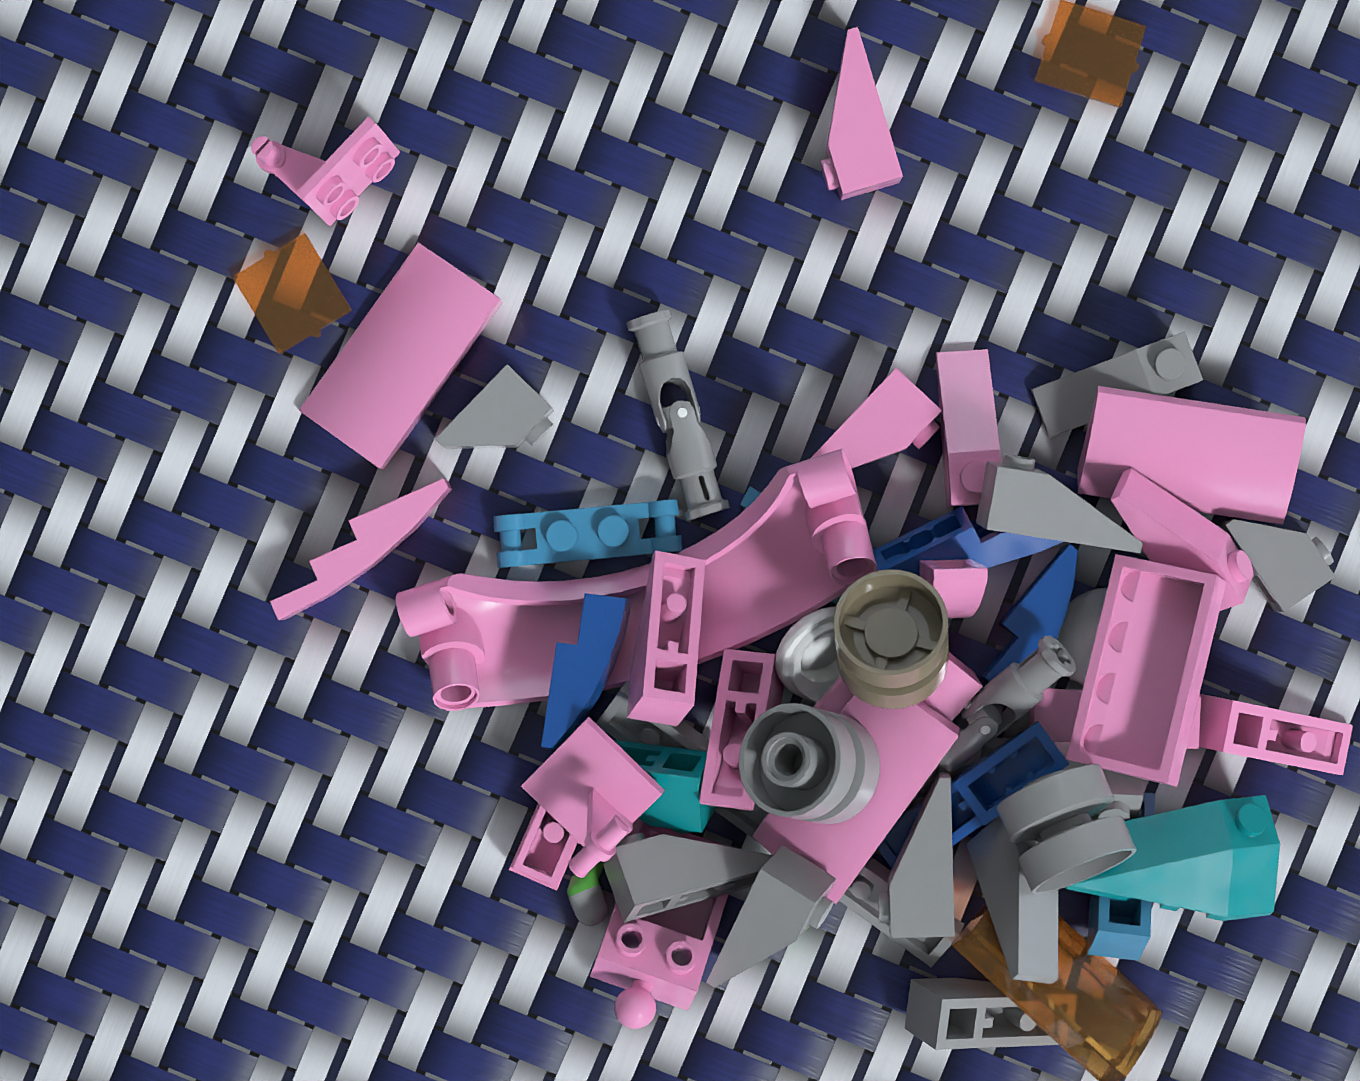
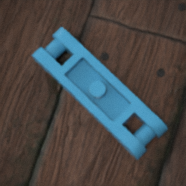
M678 499L493 516L494 532H500L501 552L496 553L497 567L507 568L653 554L655 550L667 553L682 551V536H676L674 517L679 515ZM654 518L656 538L640 539L639 519ZM535 529L537 549L522 550L520 530Z

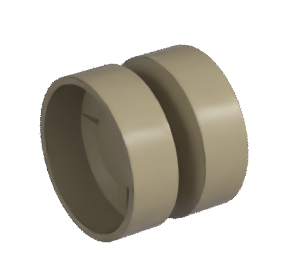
M880 570L859 578L842 594L834 612V636L838 669L847 688L860 700L875 707L886 709H900L913 706L925 700L936 691L945 677L949 661L948 615L945 603L938 591L928 581L916 574L902 570Z

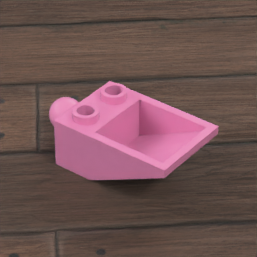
M643 822L639 832L643 833L645 838L665 834L722 845L691 833H677L670 828L654 827ZM729 893L628 922H623L615 901L590 977L625 989L617 996L614 1004L616 1018L622 1025L630 1029H640L647 1026L653 1020L656 1013L655 1000L688 1011L698 991Z

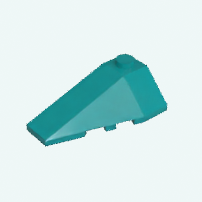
M1266 795L1217 800L1127 820L1125 823L1137 849L1136 853L1107 871L1066 887L1068 890L1122 901L1135 898L1159 903L1161 909L1171 911L1183 908L1206 913V918L1220 921L1270 915L1274 912L1280 841Z

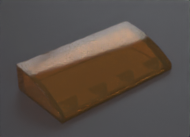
M986 902L952 944L959 953L1098 1081H1120L1126 1078L1145 1050L1161 1020L1163 1012L1103 956L1087 955V941L1059 915L1058 979L1052 984L1011 978Z

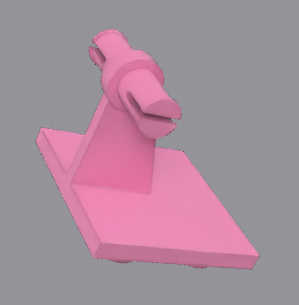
M369 116L326 161L283 146L276 141L269 140L265 136L257 137L251 145V151L256 155V162L259 167L267 173L275 174L329 227L337 219L342 220L353 212L359 203V195L372 182H379L390 173L394 167L395 158L400 153Z
M590 717L521 786L583 846L582 850L568 861L570 870L580 878H584L597 863L608 861L616 853V845L632 831V823L665 791Z

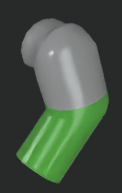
M602 861L597 863L584 878H580L573 873L567 888V895L575 916L586 926L598 925L607 916V901L599 883V878L604 868V862Z

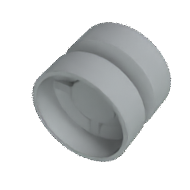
M787 703L767 710L752 723L741 745L739 771L747 794L763 810L777 816L819 824H837L857 815L871 800L879 781L880 758L874 739L866 728L856 720L845 715L803 704Z
M1090 764L1047 774L1028 783L997 806L996 809L1010 842H1027L1040 838L1042 840L1018 859L1032 894L1048 893L1079 883L1115 867L1136 853L1137 849L1122 816L1091 820V817L1104 810L1114 801L1113 793L1100 765Z

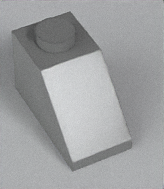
M507 364L435 440L445 449L519 448L525 440L533 446L553 426L548 417L554 412V409Z
M1236 519L1225 520L1217 525L1230 535L1238 550L1244 551L1249 557L1254 573L1252 580L1274 612L1286 611L1336 577L1329 567L1334 560L1326 546L1317 537L1311 540L1307 533Z

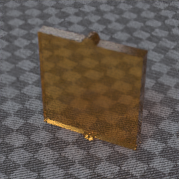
M1060 0L1050 33L1042 39L1045 49L1034 82L1121 108L1131 74L1139 69L1136 58L1146 26Z
M306 233L274 252L266 250L263 259L233 276V279L279 354L284 353L310 336L320 337L323 328L353 311Z

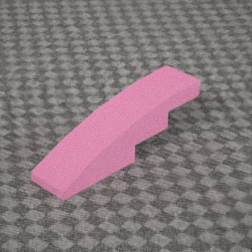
M445 478L349 520L357 540L309 561L317 581L270 601L278 621L286 620L334 595L381 562L418 529L452 490L448 480Z

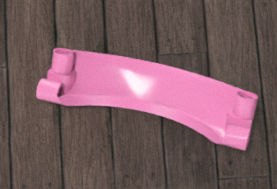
M842 448L779 469L769 485L740 515L707 538L675 553L677 555L706 560L698 664L723 655L724 649H739L798 621L841 596L859 578L877 570L855 478L847 455ZM651 563L618 573L566 581H512L460 573L397 593L396 606L404 630L410 637L419 635L421 656L429 666L434 704L440 709L458 711L466 708L547 701L556 642L577 645L585 593L626 598L632 604L623 644L614 669L603 690L621 687L627 680L630 682L632 660Z

